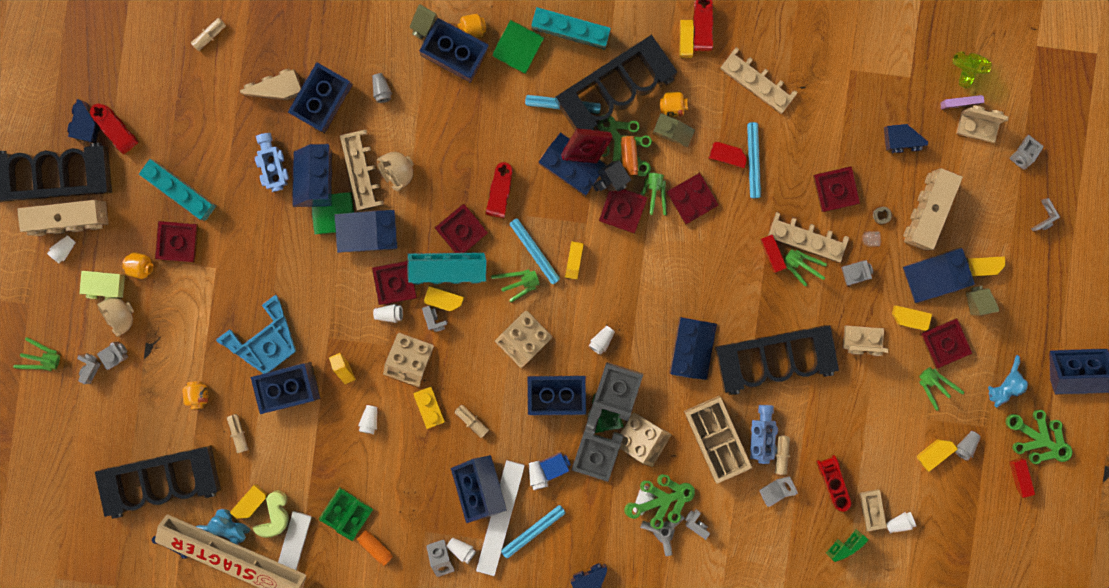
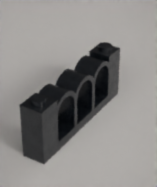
M651 34L557 95L555 102L574 130L576 128L595 130L597 125L606 123L611 118L613 109L624 110L629 108L633 104L636 95L645 96L655 90L657 84L660 87L664 84L666 86L672 84L676 80L677 70ZM639 56L651 73L653 83L647 87L637 86L623 66ZM617 71L629 88L631 97L624 102L614 100L601 83V80ZM595 85L606 101L609 111L603 116L592 115L578 95Z
M90 143V147H84V150L71 148L62 154L45 150L39 152L35 157L26 153L7 154V151H0V202L112 193L109 148L102 146V143ZM75 154H81L84 158L87 186L70 187L68 162ZM53 156L58 162L60 188L43 189L42 163L47 157ZM26 158L29 160L32 168L33 190L17 191L15 166L18 161Z
M830 325L715 346L723 391L725 393L728 392L729 395L739 394L740 390L744 389V385L757 387L767 377L776 382H783L788 380L793 372L803 377H809L816 372L823 374V377L835 375V371H839ZM810 337L814 354V365L810 370L801 372L795 366L790 341ZM784 342L788 369L784 375L774 377L768 370L764 346ZM758 347L762 374L758 380L747 382L741 374L737 351Z
M211 445L101 469L95 472L104 517L111 516L112 519L122 517L126 511L137 510L148 502L154 505H161L171 500L174 496L180 499H188L197 493L198 496L204 495L205 498L216 496V492L221 490ZM190 459L195 479V487L191 493H186L179 489L173 462ZM164 465L169 486V492L165 498H158L152 493L146 468ZM138 471L142 489V500L139 504H133L127 500L121 474Z

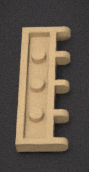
M736 47L720 69L782 114L798 92L794 90L791 95L787 94L780 88L784 83L782 80L775 85L764 77L768 72L767 69H764L760 74L749 65L753 60L751 57L747 62L737 57L736 54L739 49Z
M367 130L340 135L358 211L384 205L383 201H375L373 190L380 188L379 184H371L369 171L375 170V165L367 167L364 152L371 151V147L363 148L360 137L361 135H366Z
M776 212L768 236L773 234L776 241L841 262L849 237L845 236L843 242L831 239L833 231L829 230L825 237L813 233L815 226L813 224H810L807 231L795 226V218H792L790 224L779 221L780 213Z

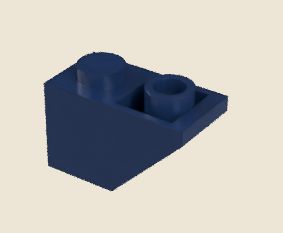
M77 99L72 107V122H69L67 128L68 137L96 143L100 126L91 117L90 107L87 102Z
M908 124L884 127L886 151L892 150V153H902L907 148H911V151H921L923 147L928 145V141Z
M601 563L590 567V571L575 573L571 579L573 588H601L607 573L606 564L601 565Z

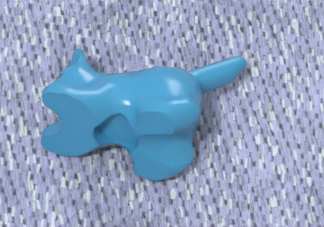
M1016 355L1011 372L1000 387H988L989 400L995 402L994 406L996 408L1009 401L1012 395L1019 396L1027 390L1028 382L1018 372L1020 365L1019 355Z
M227 509L217 510L208 525L195 526L216 536L225 537L237 545L244 542L246 538L244 534L250 532V528L247 525L233 522L232 514Z

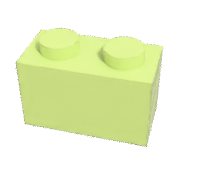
M82 271L79 294H86L85 298L97 299L98 296H105L104 300L117 297L123 298L125 275Z

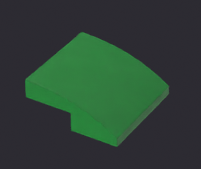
M510 20L492 56L526 74L545 37Z
M352 192L332 194V206L311 207L314 235L335 233L334 214L354 213Z
M339 487L319 517V521L353 541L373 511V508L350 492Z
M855 529L844 543L837 539L826 554L834 562L843 560L857 552L869 539Z

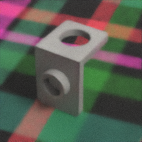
M1049 198L1043 199L1041 202L1050 218L1031 228L1032 231H1037L1041 228L1046 230L1054 225L1053 221L1060 218Z
M790 477L776 479L760 489V494L767 507L772 506L785 497L798 494ZM785 482L790 486L791 491L787 490Z
M444 540L426 546L431 568L437 577L455 571L449 560ZM444 566L448 567L446 570H438L439 568Z

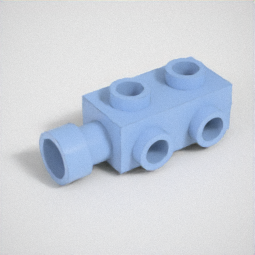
M271 133L257 135L256 139L257 143L260 144L261 151H257L258 156L255 157L257 167H261L263 175H260L261 184L266 186V189H272V192L283 190V186L288 185L287 180H289L287 169H284L282 161H284L283 152L277 147H272L271 141L273 139ZM270 156L274 157L273 163H269L268 161ZM274 175L279 176V180L277 182L273 180Z

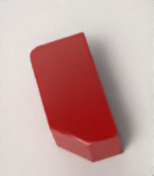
M720 142L712 144L708 157L710 160L741 169L745 168L747 161L741 148Z
M773 234L761 238L762 248L773 273L786 269V264Z
M1019 458L1010 461L1015 486L1020 496L1026 498L1035 495L1026 459Z

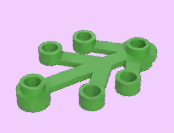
M611 116L608 120L610 122L609 127H604L601 124L597 125L599 131L611 132L615 140L613 161H618L621 159V137L626 136L620 135L616 129L629 130L635 133L639 130V123L637 121L619 122L615 121L614 117ZM632 123L637 125L636 130H631L630 125ZM649 136L635 137L636 145H641L644 148L651 145L652 140ZM644 138L649 139L648 145L642 143ZM608 146L606 148L608 151L607 154H603L601 157H606L609 155L610 149ZM637 156L638 170L641 165H645L647 168L645 172L639 170L638 176L645 177L649 174L651 167L648 162L641 161Z
M1038 409L1033 412V418L1037 421L1040 433L1025 425L1019 415L1010 414L1007 416L1005 422L1008 428L1013 430L1019 429L1035 439V441L1026 443H1014L1012 448L1015 453L1022 454L1027 450L1046 446L1052 451L1041 454L1032 452L1029 455V461L1039 464L1041 461L1053 458L1060 462L1068 461L1071 458L1072 448L1064 443L1061 430L1062 423L1059 420H1051L1049 423V428L1054 431L1056 443H1054L1049 438L1045 421L1046 413L1043 410ZM1038 412L1042 413V417L1040 419L1037 418ZM1012 418H1015L1016 423L1014 425L1010 424V420ZM1055 422L1058 423L1057 429L1053 428V424ZM1018 445L1022 446L1021 451H1017L1016 447ZM1063 448L1065 452L1063 455H1060L1059 450ZM1034 455H1038L1037 461H1033Z
M664 474L658 476V484L667 486L676 492L667 494L653 486L652 482L642 481L640 489L658 498L639 505L633 502L628 503L624 508L627 517L636 519L641 515V512L660 506L655 517L651 519L650 524L654 529H661L664 524L663 518L670 503L677 500L673 511L668 514V520L672 523L680 521V512L685 502L691 501L695 495L694 487L689 483L679 485L670 480L668 475ZM663 477L666 478V482L664 484L661 481ZM646 483L649 484V488L647 490L644 489V485ZM686 489L688 490L687 496L684 495ZM633 508L637 509L636 514H632ZM673 514H676L675 520H672ZM659 520V525L656 527L655 521Z

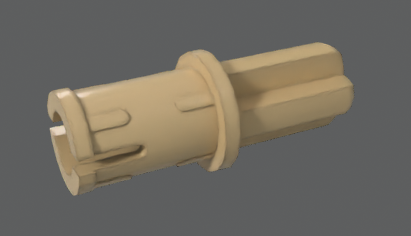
M217 18L206 29L203 28V32L191 41V44L200 52L211 40L214 41V37L225 28V23Z
M460 405L456 409L455 414L467 424V428L470 427L480 438L489 431L477 419L478 416H474L464 405Z
M238 415L228 416L227 420L232 434L230 437H233L236 452L240 453L249 450L244 436L245 431L242 430Z
M782 435L778 437V448L775 454L777 457L776 474L786 475L788 473V458H790V438L788 436Z

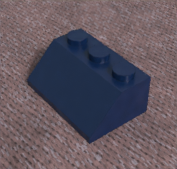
M437 18L419 53L423 58L471 83L489 45Z
M316 62L288 113L325 134L353 83Z
M560 132L538 164L586 197L593 187L592 185L600 177L597 171L607 164L600 159L597 164L563 160L561 153L570 139Z
M309 144L294 151L293 207L332 206V150L330 145Z
M679 317L669 374L707 380L717 327L716 323Z
M1108 349L1050 351V381L1055 395L1109 393Z
M527 376L528 415H586V376Z
M491 455L474 458L451 468L466 523L507 511Z

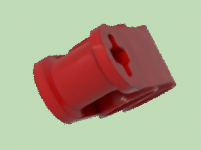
M696 0L693 15V51H712L713 0H705L704 2L708 3L705 8H702V5L699 4L702 0Z
M98 103L91 107V117L123 155L139 143L122 120L108 106ZM100 109L103 110V111H102L103 116H99V115H100V112H99Z
M501 162L495 168L490 187V197L486 207L485 215L505 218L513 169L509 163ZM503 166H506V169L509 170V174L505 173V176H502V173L499 172V169H503Z
M832 455L831 458L823 461L817 460L816 464L823 478L832 506L841 512L849 510L851 500L836 456ZM834 479H838V487L834 489L831 488V481ZM844 497L845 504L840 507L837 506V500Z

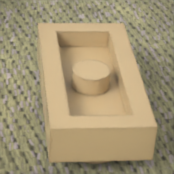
M880 490L860 492L866 530L873 531L887 528Z

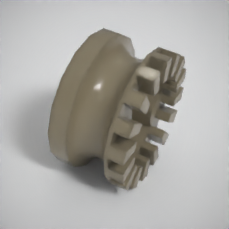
M878 207L873 212V219L878 224H885L891 220L892 213L887 207ZM885 211L887 218L880 220L877 215L878 212Z

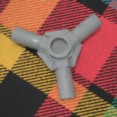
M681 515L678 523L665 521L661 529H654L649 522L642 521L640 528L654 532L653 534L656 538L663 542L665 556H671L673 553L670 540L673 538L674 528L685 518Z

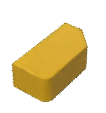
M680 20L679 58H692L693 20Z
M571 241L565 278L578 279L583 243Z
M1005 256L966 259L972 276L998 275L1005 267Z
M429 286L424 302L451 312L462 306L464 297Z
M895 305L892 311V316L898 325L924 331L929 329L932 317L930 313Z
M341 352L329 357L334 373L344 384L356 380L348 361Z
M937 439L917 455V459L925 470L930 472L954 453L957 447L951 441Z
M255 484L230 513L236 519L249 518L266 500L268 494Z

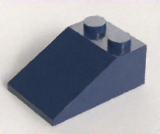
M395 210L334 214L337 253L397 249Z
M956 248L903 267L915 303L975 285L963 248Z
M312 362L251 377L260 414L321 399Z

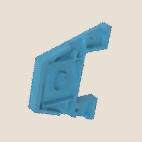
M274 295L262 305L273 322L246 343L242 344L231 329L216 339L219 344L231 350V352L244 359L263 374L269 373L297 352L277 295Z

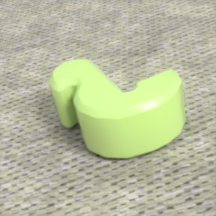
M279 490L273 491L266 498L271 522L253 527L254 532L261 537H274L281 534L288 526L289 516L282 507L287 504L288 500L286 494Z

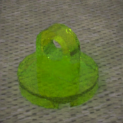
M957 52L954 54L952 62L955 66L963 69L959 79V86L968 89L972 85L976 73L986 74L991 71L992 63L987 58L975 53H970L967 56L964 55L965 52Z

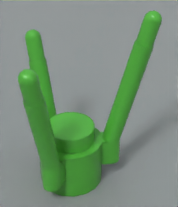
M649 173V177L645 178L640 195H645L648 186L652 190L650 215H653L656 193L660 191L661 187L663 215H667L666 181H663L664 175L658 173Z
M793 249L785 257L784 262L787 269L804 286H807V283L793 267L798 268L800 265L815 276L825 280L823 275L802 261L805 258L825 267L827 263Z
M528 269L491 276L492 279L523 276L521 277L522 281L501 289L504 292L524 285L526 289L509 300L511 303L529 291L535 290V286L540 285L535 270L530 272Z
M26 337V341L46 351L47 354L43 353L42 357L21 353L20 357L40 361L42 365H14L13 367L17 369L56 370L60 361V355L56 354L57 351Z
M929 367L919 375L921 379L919 383L923 386L936 411L939 408L927 385L930 387L936 385L947 398H950L951 395L938 382L941 379L960 394H964L963 390L942 376L935 368Z

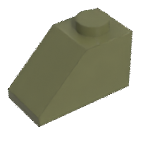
M419 4L410 24V29L413 31L412 35L420 40L422 38L426 39L438 18L437 14Z
M660 114L652 134L688 148L695 129L679 120Z
M983 286L972 287L970 292H966L970 315H985L999 312V307L989 288L983 289Z

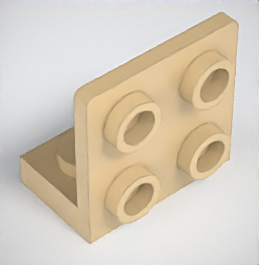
M974 105L973 108L971 107L961 112L956 134L995 143L999 125L1008 121L1009 117L1004 116L1002 111L992 110V112L984 111V107Z
M524 311L495 342L522 368L552 339V336L528 311Z
M844 326L843 348L848 349V353L863 354V351H867V354L883 356V352L888 353L889 350L883 348L884 328Z
M398 333L386 360L383 375L419 387L434 346Z
M632 413L621 432L623 438L620 449L643 464L653 467L672 434L657 427L640 415Z

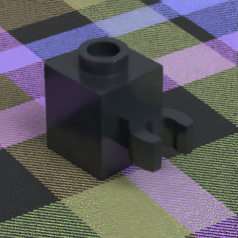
M620 160L612 161L597 171L601 180L592 186L596 192H601L605 188L609 191L619 192L627 187L626 183L631 181V178Z

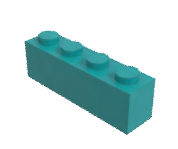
M536 7L531 24L532 30L603 50L606 48L611 30L610 27Z
M149 159L139 173L140 176L200 220L206 221L217 206L156 160Z
M485 253L408 254V282L413 284H422L423 282H431L433 284H441L442 282H451L453 284L470 282L477 284L486 282L487 260Z

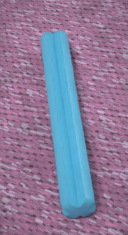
M526 95L525 104L527 106L560 109L555 102V98ZM582 101L590 113H600V103Z
M751 122L747 124L750 197L760 198L758 123Z
M516 218L511 221L510 226L550 283L555 284L558 282L560 277L519 219Z
M558 505L501 550L504 557L509 558L565 514L563 507Z

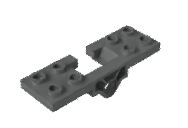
M606 362L573 463V471L609 481L623 435L614 432L612 439L595 435L596 425L602 409L620 414V419L629 420L643 373Z

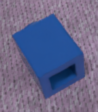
M561 452L540 461L548 481L569 472L568 466L571 465L567 455L563 456Z

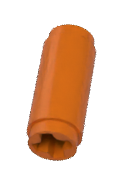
M635 136L621 137L623 167L629 176L638 175Z
M367 530L356 539L383 566L393 557L391 552Z

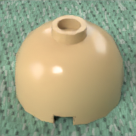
M389 152L377 159V161H380L378 168L387 183L389 181L392 182V189L399 191L412 180L413 162L408 156L405 157L399 152Z
M108 298L97 304L106 323L113 327L112 332L116 337L130 329L133 322L131 313L134 310L129 302L124 303L118 298Z

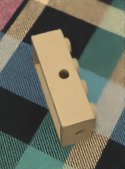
M942 168L928 173L925 179V184H927L925 190H922L918 196L917 201H919L917 209L913 210L910 217L912 219L911 225L906 227L903 234L905 243L922 250H934L963 178L962 176Z
M88 200L17 208L20 232H27L28 236H43L46 233L61 234L65 233V229L66 231L79 232L84 231L83 227L85 229L97 230L103 229L102 225H108L107 207L104 201Z
M720 396L684 411L716 484L752 468Z

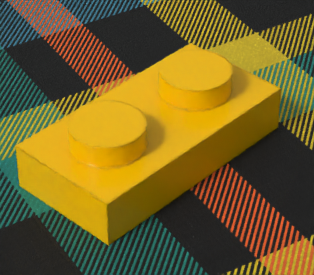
M432 386L413 393L427 429L445 422Z

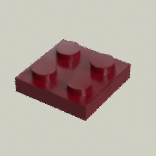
M576 128L561 153L562 159L597 164L613 138L611 132Z
M852 166L813 175L821 212L860 204Z
M700 172L666 192L685 225L719 206Z
M625 189L619 192L609 191L599 222L635 234L648 197Z
M462 204L434 227L455 253H465L488 234L465 204Z
M158 221L155 259L195 262L198 224Z
M408 261L372 267L379 305L417 298L415 284L408 282Z
M957 318L920 333L936 369L973 354Z

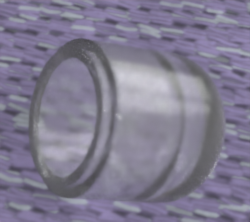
M865 232L862 236L863 244L867 247L879 246L881 243L880 232Z

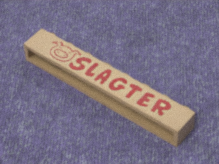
M168 514L158 525L155 538L156 543L259 588H303L306 574Z

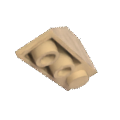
M289 68L280 71L278 76L264 77L261 79L262 82L258 84L253 82L245 85L244 89L240 90V93L244 96L289 100L297 97L302 85L297 72Z

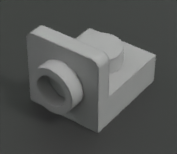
M1028 135L1024 138L1017 151L1011 155L1010 160L1022 169H1026L1036 160L1044 146Z
M867 260L841 267L846 285L872 279L873 269L871 264L867 263Z
M431 306L422 308L429 330L433 329L434 332L445 329L444 325L448 324L447 321L437 324L435 322L438 319L435 308L431 309Z
M118 341L112 342L110 346L97 354L107 370L128 358L126 354L127 349L122 343L119 344Z
M91 354L78 355L77 359L86 363V366L84 365L79 372L80 378L78 381L83 384H91L101 363L96 361L97 358Z
M697 509L694 512L690 511L685 518L687 521L685 525L706 540L710 535L709 531H707L708 526L701 521L695 522L701 512Z

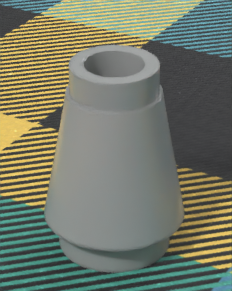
M383 73L374 74L372 76L373 98L376 99L377 103L390 101L392 92Z
M970 431L956 446L957 450L955 453L967 461L973 458L981 436L974 431Z

